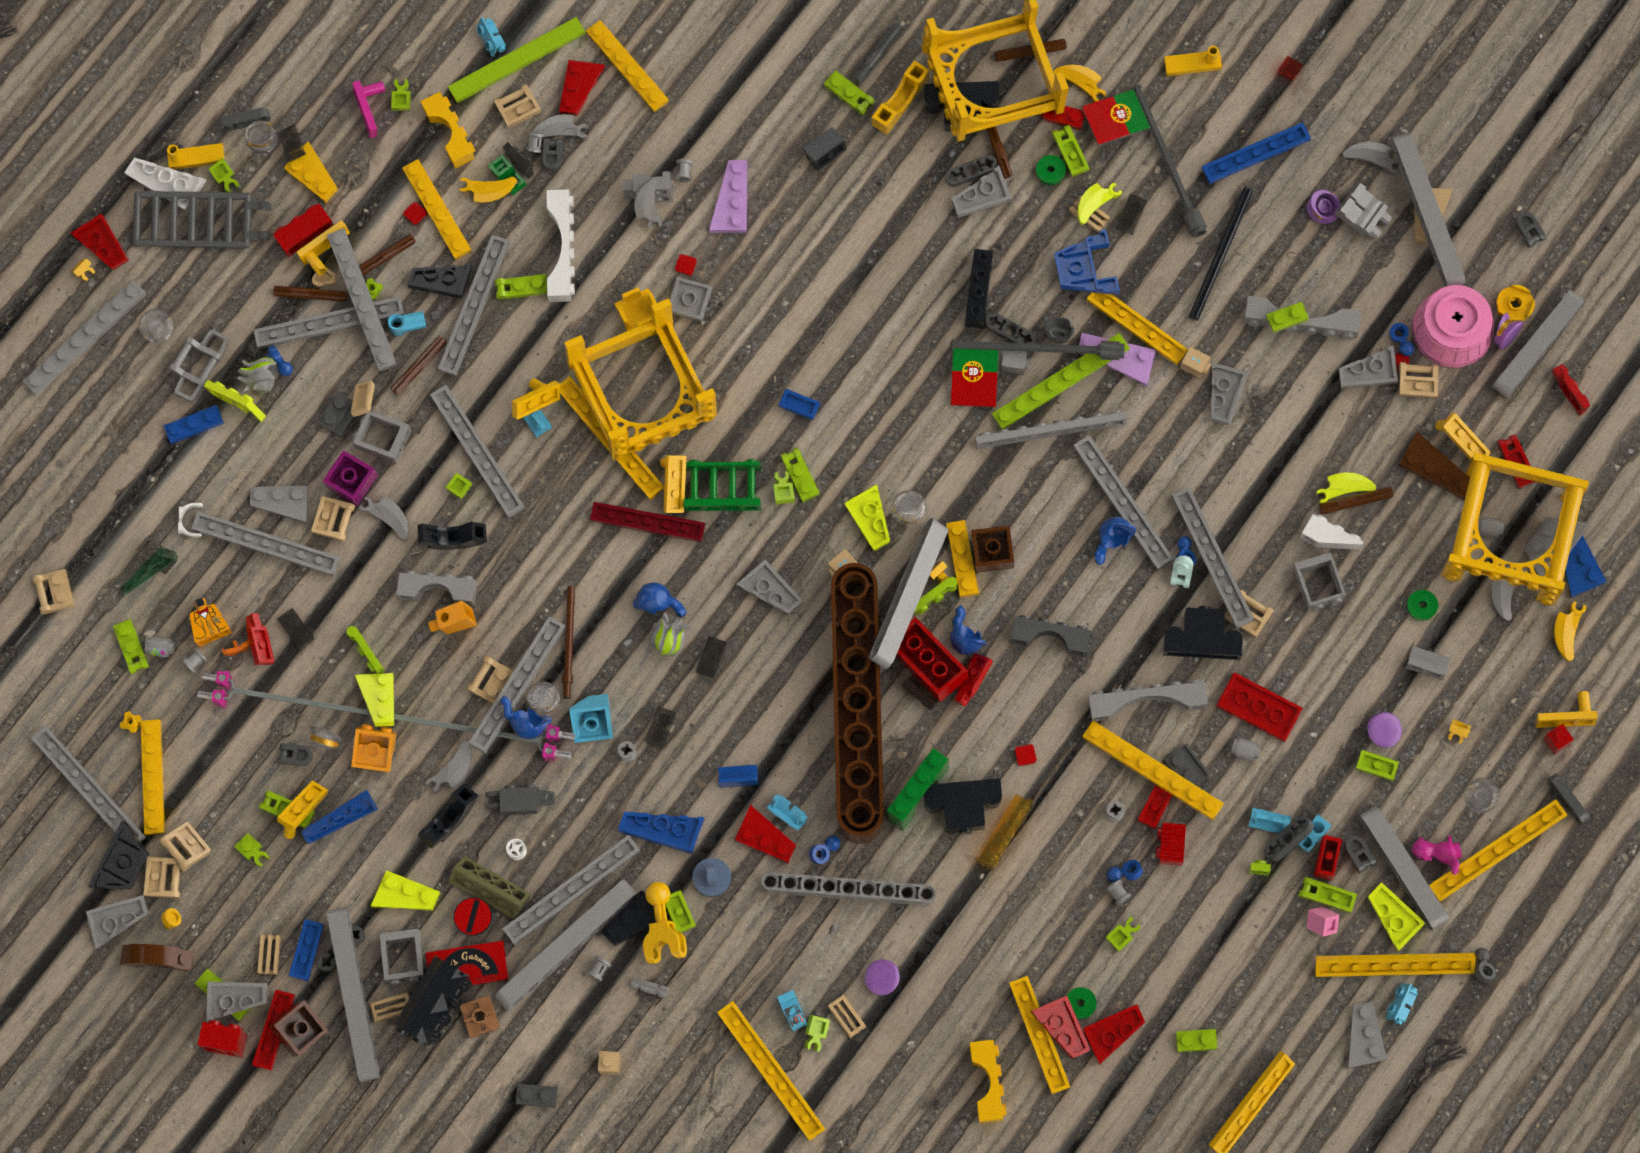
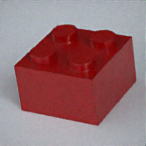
M209 1020L208 1023L202 1022L197 1043L201 1049L243 1058L248 1035L239 1025L228 1024L227 1027L215 1020Z

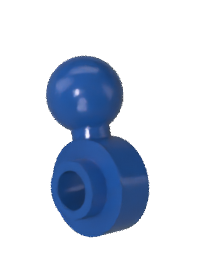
M1395 323L1389 330V337L1392 341L1400 343L1399 351L1403 356H1410L1414 352V345L1406 340L1409 335V329L1403 323ZM1400 331L1402 336H1396L1395 332Z
M274 345L267 348L269 352L266 355L278 364L279 374L289 376L293 371L292 365L284 361Z
M1182 536L1177 541V546L1181 551L1176 555V558L1187 556L1192 559L1194 565L1196 563V556L1190 550L1192 540L1187 536Z
M832 835L826 838L825 845H813L809 850L810 860L815 864L826 863L830 856L829 851H835L840 847L839 838Z
M1129 860L1124 863L1122 869L1118 867L1109 868L1107 878L1111 882H1116L1125 876L1127 880L1132 881L1142 875L1143 869L1137 860Z

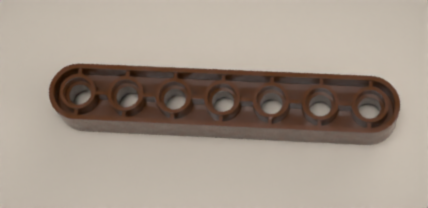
M849 563L840 567L833 575L831 581L836 813L841 834L853 843L865 844L876 839L884 827L880 666L869 659L870 652L879 633L878 585L876 576L870 568L860 563ZM852 584L860 585L863 589L862 593L858 596H851L846 590ZM858 621L863 624L864 628L860 633L853 634L847 629L848 625L851 622ZM853 659H861L865 663L864 668L860 671H853L848 665ZM860 696L866 701L865 706L861 709L852 708L849 702L853 697ZM854 735H864L867 739L866 744L862 747L853 746L850 740ZM863 772L867 775L868 780L863 785H856L851 781L853 774ZM858 810H863L868 813L869 818L865 823L858 824L853 821V814Z

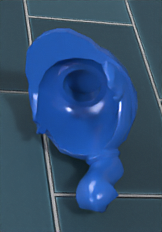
M1115 516L1102 523L1099 530L1100 544L1095 551V561L1098 565L1105 562L1108 548H1117L1121 544L1125 547L1130 538L1135 534L1136 528L1126 519Z
M651 582L643 585L633 602L635 609L646 610L655 615L656 611H663L668 607H672L679 617L686 615V610L682 603L671 597L669 590L660 583Z
M960 605L955 608L956 615L952 621L953 630L950 634V641L955 651L963 655H971L981 649L986 644V641L982 640L979 630L975 634L972 629L963 626L962 622L965 619L966 612L963 606Z
M503 696L500 699L504 707L505 718L510 721L513 731L521 738L533 739L538 737L544 731L546 725L552 721L551 716H540L534 709L530 710V707L528 712L522 710L514 712L511 709V701L507 697Z

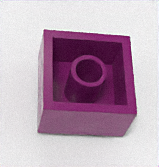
M343 450L323 479V483L327 489L358 506L378 477V474L373 467Z

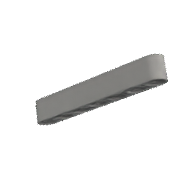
M1569 290L1496 380L1492 388L1508 399L1586 301L1572 290Z
M1374 806L1359 815L1362 825L1429 929L1433 931L1448 922L1449 917L1381 810Z

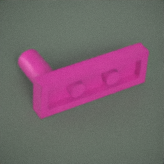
M360 80L352 82V91L370 138L377 137V127L366 97L385 92L384 84L381 81L362 87Z

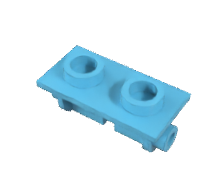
M481 17L476 27L477 33L482 37L486 50L494 57L496 51L501 53L506 50V44L501 35L494 36V34L499 32L494 21L490 20V18L484 20Z
M540 409L523 417L536 437L552 428Z
M776 794L772 799L773 802L767 806V809L775 816H778L797 831L807 822L808 817L806 813L795 805L792 809H789L791 802L782 795Z
M1253 808L1249 827L1280 834L1290 825L1291 816Z
M1401 983L1396 989L1393 1003L1387 1009L1388 1014L1385 1019L1395 1020L1394 1022L1398 1025L1405 1023L1410 1010L1404 1006L1405 1004L1413 1005L1418 995L1416 993L1418 989L1412 987V984Z

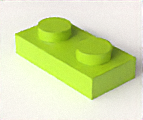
M1302 302L1266 314L1273 333L1309 320Z
M1361 750L1355 770L1393 782L1399 762Z
M681 890L670 894V899L665 905L672 921L675 922L676 929L683 933L695 928L696 924Z
M1216 1029L1176 1031L1177 1052L1218 1049Z

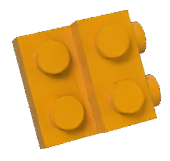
M362 724V727L356 728L351 767L390 772L397 732H393L391 727H381V730L373 729L371 724Z

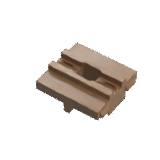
M485 996L460 1006L470 1038L481 1036L500 1028L490 996ZM483 1012L485 1019L477 1021L476 1014Z

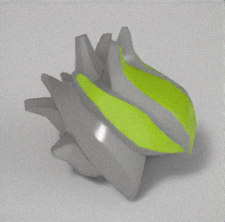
M262 357L251 363L245 360L241 361L247 368H240L238 370L244 377H238L237 379L248 384L242 391H259V398L263 394L270 392L275 381L274 375L279 374L278 367L275 366L276 362L269 357Z
M664 612L661 623L653 624L649 646L655 645L661 655L673 657L682 648L685 630L691 627V625H681L682 619L678 620V617L670 621L666 612Z

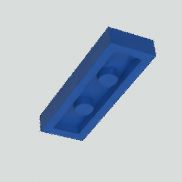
M215 405L166 424L164 428L170 443L174 444L222 425L224 422L218 406Z
M304 920L289 977L309 982L324 930V924Z

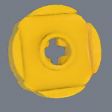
M1511 285V287L1501 290L1496 300L1497 314L1502 317L1505 313H1508L1512 321L1524 322L1528 319L1535 307V300H1533L1529 289L1521 285ZM1518 300V304L1521 306L1514 308L1510 302Z

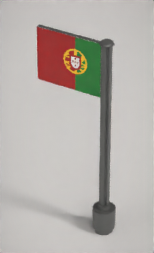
M1135 85L1130 91L1082 106V111L1098 146L1147 130L1151 131L1186 211L1183 220L1189 234L1194 238L1204 235L1207 232L1206 223L1200 210H1195L1192 207L1141 90L1142 86Z
M952 339L950 342V348L953 350L951 405L996 407L999 350L1097 354V356H1101V360H1119V358L1124 359L1125 344L1120 343V341H1101V344L1097 346L971 342L954 341Z

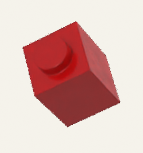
M1564 724L1556 727L1543 738L1554 755L1571 745L1574 740Z

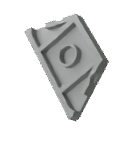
M1546 517L1527 543L1524 550L1530 561L1539 558L1550 548L1555 537L1559 519ZM1576 522L1570 552L1590 526L1588 523ZM1550 558L1544 559L1547 564L1551 560ZM1535 564L1534 568L1538 575L1544 576V568L1540 564Z

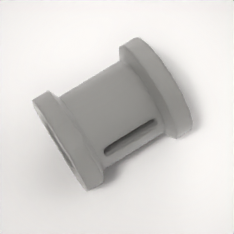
M528 131L529 141L525 150L542 153L540 147L544 134Z
M678 159L676 161L678 166L677 174L674 179L678 182H690L692 161Z
M195 648V652L187 659H182L193 673L195 668L201 663L208 661L198 648Z
M624 741L619 745L618 753L624 762H631L636 758L637 752L633 743ZM627 748H630L631 752H628V754L625 755L624 751H627Z
M1118 801L1110 802L1106 810L1108 820L1112 822L1120 821L1124 813L1123 805ZM1112 808H1116L1118 815H1114Z
M1121 880L1116 881L1106 889L1117 901V906L1131 897V894H1127L1122 887Z
M596 956V961L586 973L601 982L604 972L611 964L603 958Z

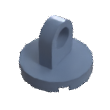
M718 858L702 860L696 865L692 877L695 888L706 897L722 895L729 888L732 878L727 864Z

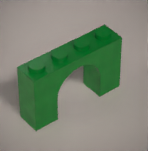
M932 748L887 809L888 821L904 831L915 816V809L923 795L934 782L938 784L949 770V759Z

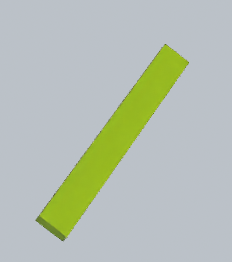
M575 17L449 85L448 89L455 101L459 103L585 35L586 32L578 18Z

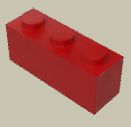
M318 203L317 205L310 206L302 215L295 216L286 226L279 227L273 236L287 257H290L334 225L325 210Z

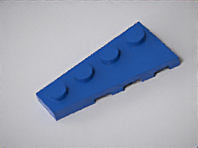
M1582 535L1569 553L1565 569L1570 598L1606 583V579Z
M365 790L320 820L308 825L301 833L306 842L310 844L378 810L377 805L368 790Z
M624 812L618 832L692 854L704 822V817L697 816V818L683 815L677 817L668 816L667 814L650 815L649 813Z

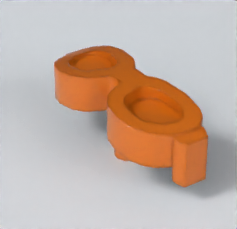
M249 639L239 646L236 640L232 641L234 648L222 649V652L226 656H234L239 652H244L250 647Z

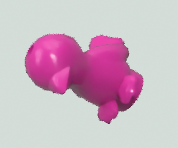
M1451 835L1447 836V841L1436 844L1430 843L1420 836L1412 845V853L1417 859L1432 861V857H1435L1440 862L1449 865L1453 875L1459 872L1460 864L1457 858H1462V852L1458 842L1452 843Z

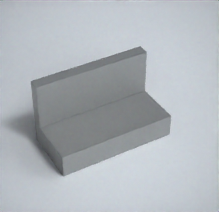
M1412 646L1406 669L1443 680L1450 658Z

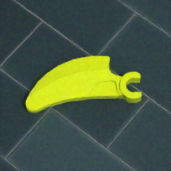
M1096 183L1085 191L1077 208L1078 222L1081 225L1086 224L1089 217L1100 206L1113 198L1120 197L1121 190L1119 192L1113 191L1116 183H1112L1108 189H1103Z
M1337 473L1327 477L1329 488L1326 490L1319 489L1316 495L1324 494L1325 499L1320 500L1319 503H1325L1329 499L1344 494L1376 490V485L1360 474Z

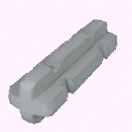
M633 977L630 984L634 989L640 988L641 991L653 995L658 994L659 997L666 998L669 992L668 987L662 985L660 987L659 984L646 980L641 981L637 977Z

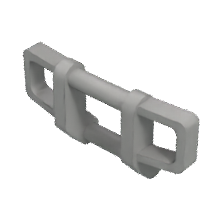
M210 330L201 343L187 336L184 341L185 345L174 363H171L168 368L180 377L174 390L175 394L191 403L195 402L202 389H204L206 380L216 363L222 359V355L230 342L227 336L215 330ZM213 336L224 340L218 352L206 347ZM191 348L211 358L199 378L180 368ZM185 380L197 386L192 396H187L180 392Z

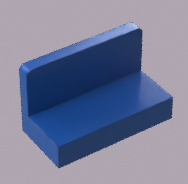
M757 765L718 767V783L720 788L758 785Z

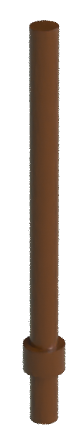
M568 586L565 659L564 674L562 675L564 699L571 698V684H573L572 652L575 586Z

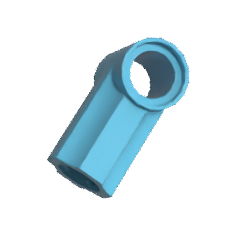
M423 311L406 315L394 314L388 319L389 330L394 336H401L405 332L427 328ZM395 323H401V324H402V325H401L400 327H398V328L393 327V325H394Z

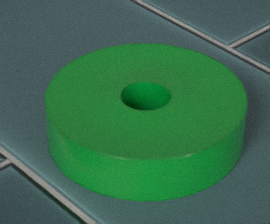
M1047 155L1038 161L1036 176L1041 183L1053 186L1059 184L1064 179L1066 166L1061 158L1055 155ZM1052 168L1054 172H1048V169Z
M1417 590L1408 598L1407 611L1417 621H1428L1435 616L1438 610V600L1428 590ZM1424 603L1426 607L1421 608L1419 604Z
M1084 987L1072 989L1067 994L1077 1020H1084L1093 1015L1097 1001L1092 991ZM1079 1000H1082L1084 1002L1083 1007H1079L1077 1005V1002Z

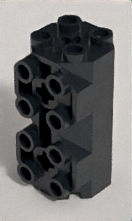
M435 956L394 1025L397 1027L395 1030L407 1037L411 1034L414 1036L412 1040L424 1047L426 1044H437L442 1036L440 1031L443 1026L447 1027L452 1019V1016L449 1015L452 1008L457 1010L462 1002V994L464 992L467 993L472 985V982L469 981L470 976Z

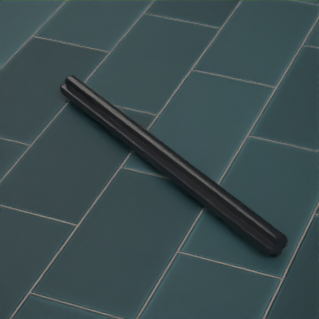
M1244 187L1189 314V318L1198 321L1251 198L1253 190Z

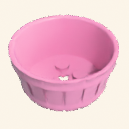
M1450 285L1440 288L1428 296L1414 314L1412 333L1416 346H1418V349L1425 357L1441 366L1458 368L1473 364L1485 355L1492 344L1494 320L1491 308L1486 299L1470 287ZM1455 312H1459V315H1463V318L1460 319V322H1457L1456 319H1452V316H1455Z

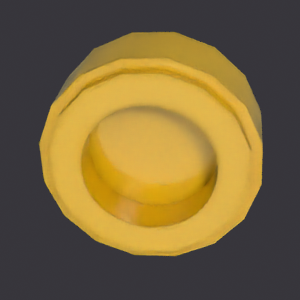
M174 908L165 910L161 915L165 929L170 930L181 923L180 913Z

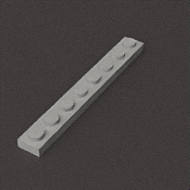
M345 228L327 234L379 372L397 366Z
M491 235L438 367L440 372L457 376L509 247V240Z
M132 280L26 377L23 383L37 396L147 295L146 292Z
M400 296L373 302L380 321L388 320L394 314L405 315ZM355 307L255 329L254 335L257 348L262 349L272 345L276 346L362 325Z
M447 385L431 393L430 396L508 518L525 509L523 503Z
M1117 410L1110 412L1108 415L1094 414L1090 418L1076 417L1072 421L1066 422L1065 420H1057L1054 424L1046 425V423H1039L1035 427L1027 428V426H1021L1012 431L1002 429L994 434L984 432L976 436V448L982 449L1126 425L1127 415L1126 412Z
M1090 435L1075 443L1073 448L1120 517L1126 519L1136 528L1133 536L1156 570L1172 562L1174 558Z
M1190 487L1172 494V498L1236 629L1253 622L1254 617Z
M199 511L191 528L195 532L331 576H335L341 560L338 556Z
M548 617L470 739V746L485 754L487 753L508 720L504 716V707L500 699L503 696L507 697L511 701L512 711L515 709L566 629V625Z
M46 725L31 737L35 744L115 833L121 821L124 820L140 842L146 838Z
M627 835L505 926L503 931L512 943L516 945L638 854L640 849L631 837Z

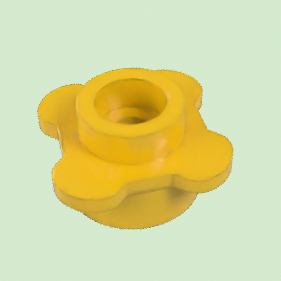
M130 711L125 712L120 728L123 730L128 729L131 733H135L140 727L141 716L133 715Z

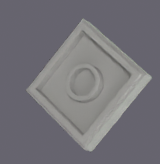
M676 277L669 299L672 304V315L702 323L713 287Z

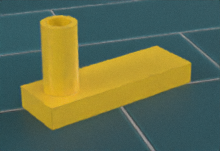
M1210 46L1206 52L1164 56L1166 76L1222 70L1220 50L1216 46Z
M222 143L182 149L172 144L167 148L168 166L173 170L213 165L222 158L225 159Z
M342 220L298 250L296 253L304 265L309 263L318 275H323L327 268L318 256L331 247L327 234L345 228L347 235H349L350 232L346 224Z
M536 378L531 379L529 388L533 391L512 400V417L518 420L560 400V383L553 381L545 384Z
M1451 413L1446 420H1438L1436 422V429L1444 431L1470 461L1474 453L1490 455L1491 452L1456 413Z
M666 455V457L660 460V465L665 468L663 512L684 513L686 456Z
M1581 691L1577 693L1579 712L1538 713L1535 721L1536 728L1558 727L1561 724H1564L1565 727L1595 726L1598 716L1597 711H1591L1589 692Z
M312 780L277 817V822L284 826L285 838L292 839L295 837L296 827L327 796L328 789Z

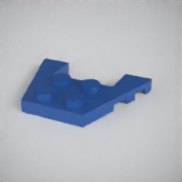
M1106 229L1099 231V234L1093 237L1085 238V241L1077 245L1074 243L1054 253L1061 289L1114 295L1120 294L1117 276L1097 279L1091 250L1109 247Z

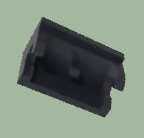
M833 127L803 148L807 155L806 158L817 171L847 150L844 139Z

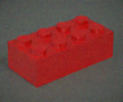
M916 617L912 619L898 649L896 658L941 702L969 678L967 669Z

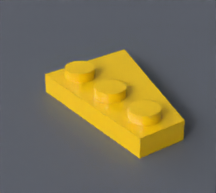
M309 141L284 167L287 173L325 203L338 191L337 186Z

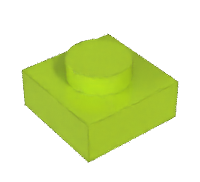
M456 473L445 488L462 500L473 484Z
M1255 860V863L1251 862L1249 874L1269 876L1271 864H1266V861Z

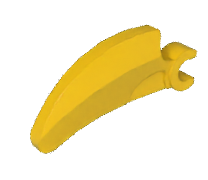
M1064 65L1054 69V75L1063 72L1066 80L1084 90L1093 98L1094 102L1100 101L1096 98L1097 95L1106 97V92L1098 89L1096 86L1101 81V77L1095 71L1081 65Z
M510 177L499 181H473L468 178H460V181L467 182V187L460 188V191L468 192L471 190L474 193V202H494L510 193L515 187L517 179Z
M1576 601L1570 606V614L1559 612L1554 623L1555 644L1562 657L1569 662L1574 658L1573 646L1576 629L1581 615L1586 611V605H1583L1580 611L1575 608Z

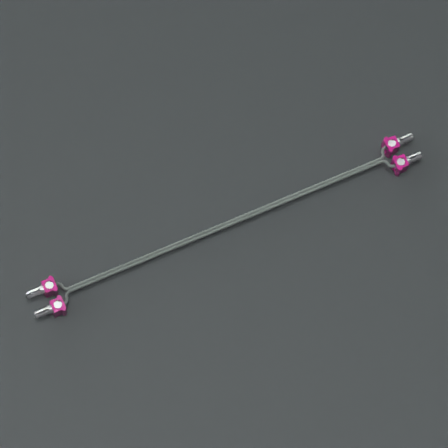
M218 671L217 674L203 672L201 678L215 681L219 687H223L226 690H229L231 686L234 691H231L229 695L224 689L221 691L213 690V693L198 691L197 694L198 698L210 699L214 705L221 706L222 708L226 707L227 700L231 698L233 693L370 715L367 709L235 688L232 676L228 671ZM394 714V720L473 733L477 730L476 727ZM549 724L547 731L542 732L539 738L524 739L517 734L501 731L497 737L538 743L539 750L543 752L542 756L545 762H547L548 760L556 761V757L570 759L572 753L558 750L556 746L549 745L548 743H545L542 749L541 742L538 740H541L544 734H546L549 743H559L560 738L574 740L575 733L563 732L559 727Z

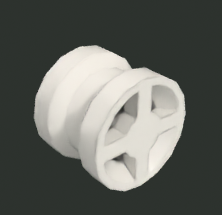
M512 839L506 845L507 854L513 860H521L527 854L526 846L520 839Z

